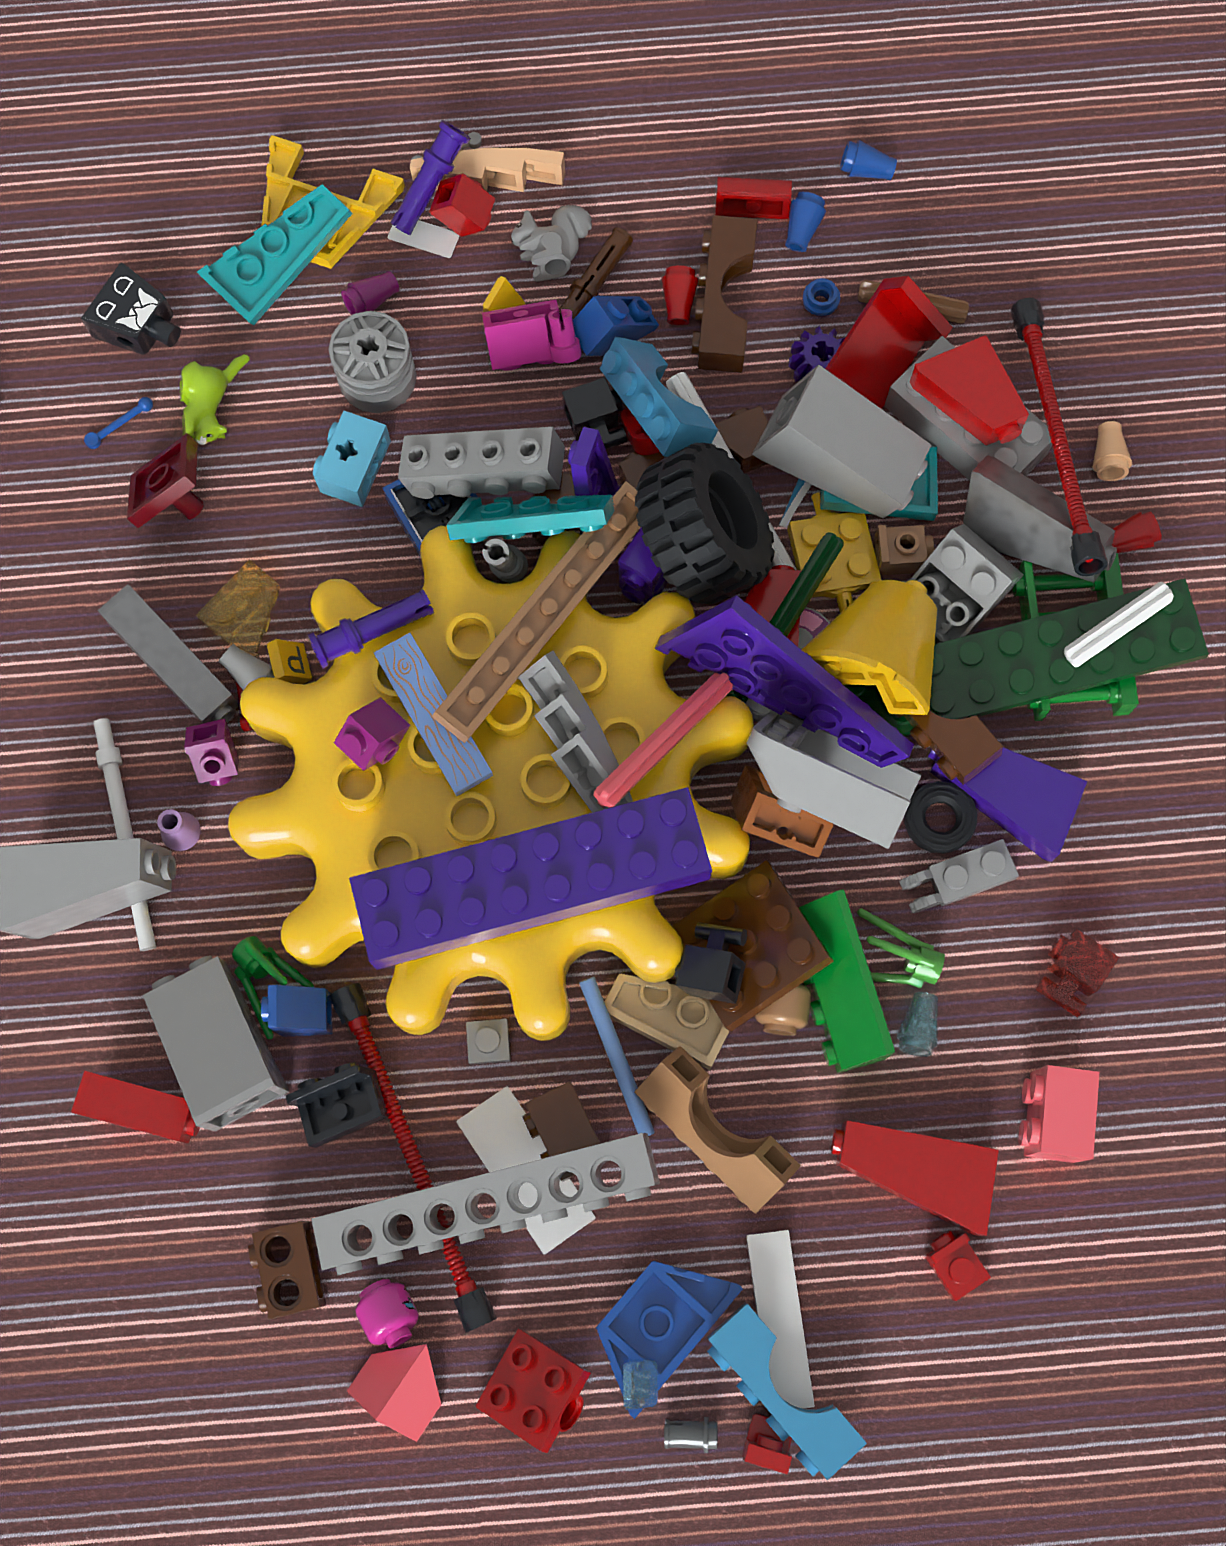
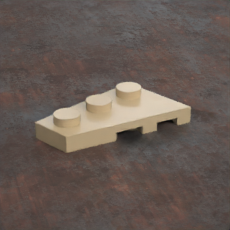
M619 974L604 1001L612 1020L672 1051L681 1046L699 1065L709 1070L729 1033V1030L724 1027L708 999L690 996L676 985L669 984L668 981L651 983L637 976Z

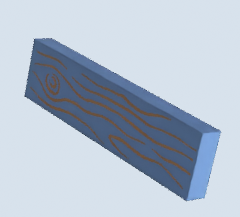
M411 633L375 651L374 655L456 797L492 777L493 773L471 736L464 744L431 717L447 698V694Z

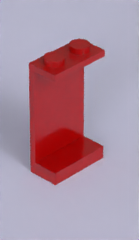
M909 275L886 278L882 280L825 369L882 409L885 405L890 386L908 369L924 342L938 340L941 336L946 339L953 327Z

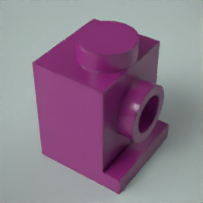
M226 719L186 727L184 749L186 754L189 755L198 783L209 781L212 786H221L230 782L234 775H238L239 757Z

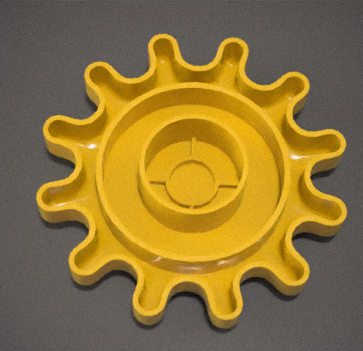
M438 526L426 534L420 546V557L424 572V586L422 589L431 603L429 606H432L434 614L422 617L364 643V648L357 654L349 652L334 659L333 665L328 672L315 682L302 685L271 677H260L248 683L242 691L239 705L244 718L258 736L292 749L295 755V765L290 779L281 788L270 793L248 797L238 802L228 817V830L231 838L249 856L254 858L271 859L285 855H303L313 861L316 870L314 889L307 899L283 921L280 931L281 942L285 950L304 966L312 968L324 967L333 962L350 946L359 941H364L349 880L350 877L592 813L552 758L551 754L558 750V748L534 715L541 711V709L519 678L471 735L490 767L493 776L456 797L374 655L375 651L411 633L448 696L581 536L579 533L564 530L562 533L551 535L544 543L536 566L529 576L519 582L498 584L487 580L479 573L471 543H465L464 539L450 540L447 526ZM329 579L320 583L313 592L310 601L311 612L322 632L338 626L341 619L350 618L354 621L382 609V607H378L370 602L356 586L344 579ZM587 592L523 671L525 672L544 655L554 651L598 721L619 765L687 700L679 697L670 689L664 676L669 666L681 655L673 650L666 655L655 649L662 635L695 618V611L690 601L679 593H660L631 615L614 618L602 615L594 610L587 602ZM725 696L629 791L633 800L631 802L686 787L689 788L712 867L711 878L715 879L734 877L742 870L748 857L750 838L748 832L741 830L738 821L711 812L700 806L693 797L690 784L693 776L701 768L712 763L736 758L748 747L746 742L754 726L753 714L748 705L741 699L733 696ZM381 697L410 724V727L399 743L398 752L391 760L383 765L378 762L363 771L334 744V741L351 713ZM655 895L396 964L385 1005L388 1015L400 1029L409 1034L423 1035L432 1032L440 1025L445 1016L450 998L458 985L466 979L477 976L491 977L501 981L509 989L514 1014L521 1029L529 1037L536 1040H551L560 1036L566 1030L570 1021L566 975L570 965L578 957L597 950L612 952L622 959L639 978L647 982L658 983L664 982L675 975V968L680 963L683 953L682 940L677 931L661 915L655 905Z

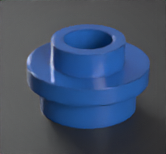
M825 278L816 279L804 289L803 305L813 315L827 316L838 308L840 292L832 281ZM823 296L827 299V302H819L815 298Z

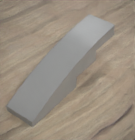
M551 651L518 678L541 709V711L534 715L558 748V750L551 754L552 758L592 813L608 809V807L602 808L598 805V800L593 794L594 790L619 764L598 721L577 685L554 651ZM628 792L615 806L623 805L633 801L630 792Z

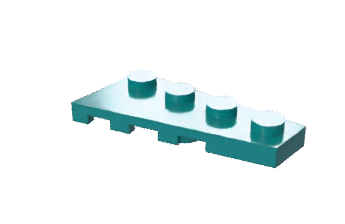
M322 184L284 210L283 215L269 225L264 224L253 232L255 235L239 246L234 245L223 253L222 258L210 266L205 265L197 273L250 324L255 325L353 213Z
M612 495L564 496L557 500V504H551L550 499L546 496H532L520 504H513L512 497H497L494 499V503L482 505L481 497H468L446 526L450 540L464 539L465 543H477L487 539L488 536L502 535L503 539H516L524 536L526 533L541 531L542 535L550 536L562 533L565 529L579 527L581 531L590 532L599 530L604 525H607L615 509Z

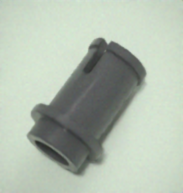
M704 1417V1421L665 1419V1449L695 1448L704 1449V1453H709V1449H717L718 1422L709 1421V1417Z

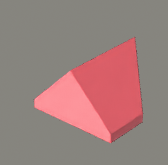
M427 1344L371 1354L347 1390L376 1421L416 1442L442 1405Z

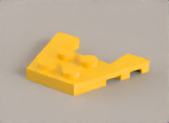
M271 135L269 139L270 157L266 170L267 189L266 196H264L261 226L264 224L269 225L283 215L284 210L317 188L293 179L304 155L302 145ZM372 169L359 200L331 192L353 214L310 262L331 269L404 191V179Z

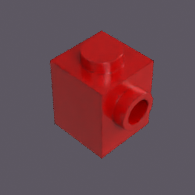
M464 173L440 181L429 213L459 236L464 237L484 231L490 223L491 210L496 198L484 190L482 184L478 181L470 179Z

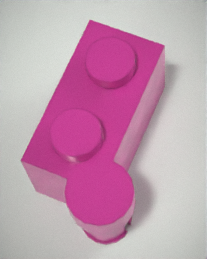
M555 299L482 312L492 370L512 371L520 368L523 364L534 362L539 364H550L553 362L563 364L578 360L582 356L580 340L575 337L572 311L561 309L563 320L561 322L557 300Z

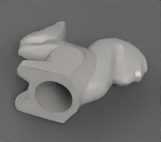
M576 205L561 206L554 212L551 226L538 227L531 213L528 210L524 212L523 219L512 232L511 241L520 250H526L520 255L522 261H531L532 264L538 265L533 271V278L536 282L565 276L570 269L571 260L577 254L579 248L578 239L586 237L588 231L592 229V218L588 211Z

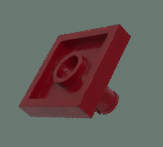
M188 433L130 476L127 520L137 528L143 526L171 504L188 520L195 518L202 511L204 501L191 491L196 486L198 443Z

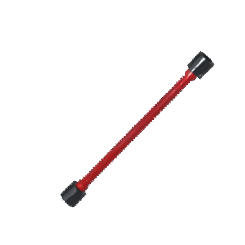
M1024 298L1012 306L1011 316L1018 338L1022 341L1024 340L1028 346L1074 530L1071 537L1072 546L1070 547L1072 563L1076 574L1080 576H1093L1102 572L1107 567L1108 562L1099 533L1089 527L1042 343L1043 325L1045 322L1041 303L1035 298Z
M354 983L342 987L331 993L329 997L342 1025L349 1026L351 1034L354 1033L357 1036L356 1040L360 1050H363L361 1053L365 1055L363 1058L367 1060L365 1063L369 1065L367 1068L376 1070L389 1114L388 1119H391L389 1122L393 1124L391 1127L395 1129L393 1132L397 1134L395 1137L399 1139L397 1142L401 1144L400 1149H403L402 1154H405L404 1159H407L406 1163L409 1164L408 1168L411 1169L410 1173L413 1174L412 1178L415 1179L416 1188L420 1191L434 1187L431 1185L432 1181L429 1179L430 1176L427 1174L428 1171L425 1169L426 1166L423 1164L424 1161L421 1159L422 1156L419 1154L420 1151L417 1149L418 1146L415 1144L405 1115H402L403 1110H400L401 1105H398L399 1100H396L397 1095H394L395 1090H392L393 1085H390L391 1081L388 1080L389 1076L386 1075L387 1071L384 1070L385 1066L381 1056H378L379 1051H376L375 1041H372L373 1037L369 1031L370 1023L367 1018L372 1014L361 984ZM441 1205L437 1212L438 1222L441 1226L449 1228L450 1225H447L448 1220H445L446 1215H443L444 1210H441ZM455 1237L443 1239L444 1248L441 1250H444L443 1255H446L445 1260H448L449 1270L453 1271L451 1272V1275L455 1276L453 1280L457 1281L455 1283L457 1286L455 1290L458 1298L454 1299V1303L465 1333L496 1320L497 1317L484 1288L478 1289L474 1279L471 1280V1277H468L469 1272L466 1271L467 1267L464 1266L465 1262L462 1261L463 1257L460 1256L459 1247L455 1246L457 1242L453 1241Z

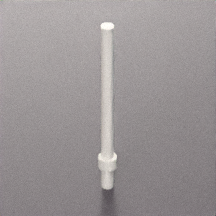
M108 718L98 719L93 722L99 748L95 754L98 768L104 772L117 839H131L134 837L119 766L123 764L120 749L114 745L110 720ZM147 900L131 906L140 951L156 948Z

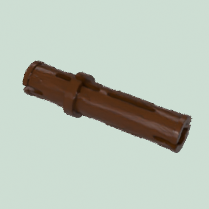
M615 227L581 278L573 281L570 286V294L559 308L561 322L563 321L561 309L571 310L573 320L593 296H599L598 291L615 269V266L626 250L632 245L633 238L626 230Z

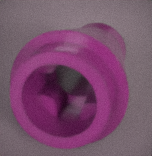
M387 271L381 275L348 283L347 288L342 290L341 295L347 310L353 315L366 311H375L393 294L399 292L400 287L393 273Z

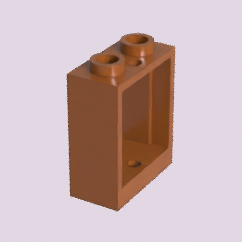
M745 764L730 800L741 830L819 858L834 824L802 809L800 813H795L779 806L776 803L778 797L772 793L761 770ZM786 827L787 832L781 835L778 833V829Z

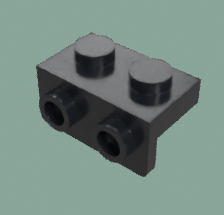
M356 1062L343 1064L335 1068L334 1075L325 1079L313 1078L298 1084L297 1091L285 1096L287 1104L298 1107L308 1146L314 1148L389 1117L376 1070L360 1066Z

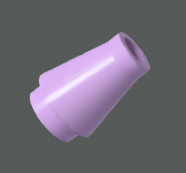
M172 809L165 810L159 815L157 824L162 841L168 848L175 851H184L197 843L201 828L198 820L193 815L186 812H177Z

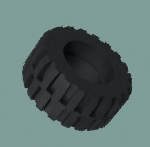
M703 442L693 443L649 466L637 484L636 490L638 492L635 496V506L638 508L636 517L638 526L642 527L644 544L646 547H649L653 555L651 558L656 567H660L663 571V577L669 584H674L676 591L684 597H689L690 601L712 605L762 582L773 565L771 562L774 559L775 550L772 548L774 537L773 532L769 528V516L763 509L761 504L763 501L759 492L756 493L752 486V480L747 473H743L740 469L741 465L735 458L728 457L727 451L717 448L716 445Z

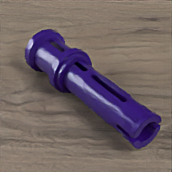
M441 120L439 124L441 130L431 148L425 149L423 153V160L425 162L390 222L398 230L408 235L412 234L417 221L424 212L444 174L448 175L449 172L453 171L455 167L453 161L462 145L468 144L471 139L463 131L444 120Z
M422 589L418 593L352 621L350 618H344L339 620V625L318 635L312 632L307 634L321 667L324 669L329 666V661L349 652L357 654L364 648V643L422 617L432 615L434 611L432 606H429L431 603Z

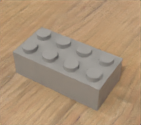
M941 336L890 386L884 407L913 432L929 442L931 447L937 446V453L969 481L972 470L987 455L997 458L1024 476H1027L1048 455L1052 447L1047 425L1030 410L1027 409L1029 416L1023 426L1022 433L1017 438L1004 444L997 441L986 446L912 388L910 379L915 364L955 348V346Z

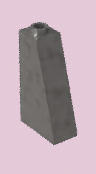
M989 455L972 470L963 524L997 552L1094 583L1101 572L1093 576H1080L1074 571L1070 550L1072 546L1071 537L1074 530L1067 502ZM1086 513L1089 527L1100 535L1108 562L1104 570H1109L1117 552V548L1112 546L1115 530Z
M129 584L97 610L118 636L202 723L226 719L228 723L234 717L235 710L240 705L233 695Z

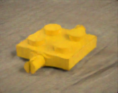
M817 492L811 496L816 516L810 519L789 522L787 531L797 570L804 568L826 533H833L843 540V548L811 597L825 596L836 598L841 613L853 602L852 595L854 593L867 589L872 581L882 580L865 514L853 512L840 514L832 513L831 510L820 509V493Z

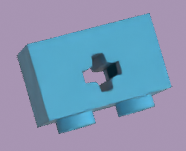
M343 410L339 422H334L330 427L327 438L329 445L324 456L319 455L316 459L313 477L320 493L363 507L391 439L385 424Z

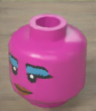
M382 1279L369 1285L359 1294L361 1300L355 1308L356 1316L370 1343L375 1345L387 1344L389 1348H395L412 1337L410 1330L418 1322L419 1314L403 1284L391 1283L390 1279Z

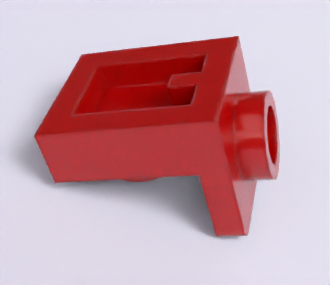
M950 1230L930 1243L933 1251L924 1257L952 1300L957 1301L990 1279L991 1276L968 1243L970 1239L967 1234L958 1233L954 1236Z
M754 1413L742 1452L743 1460L788 1475L792 1456L789 1453L792 1438L789 1436L782 1441L765 1421L769 1417Z

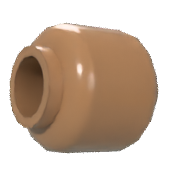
M800 984L756 1014L755 1019L764 1025V1032L783 1036H795L797 1030L804 1028L808 1024L811 991L805 985Z

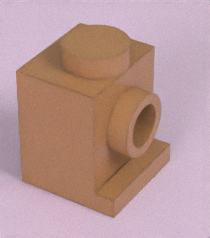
M878 525L873 539L880 575L916 573L934 551L932 535L925 536L924 525L901 527ZM912 544L913 548L905 549L901 545Z

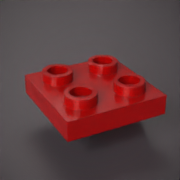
M518 1328L475 1407L539 1451L548 1454L559 1431L566 1432L580 1417L584 1400L579 1394L591 1373L526 1331Z

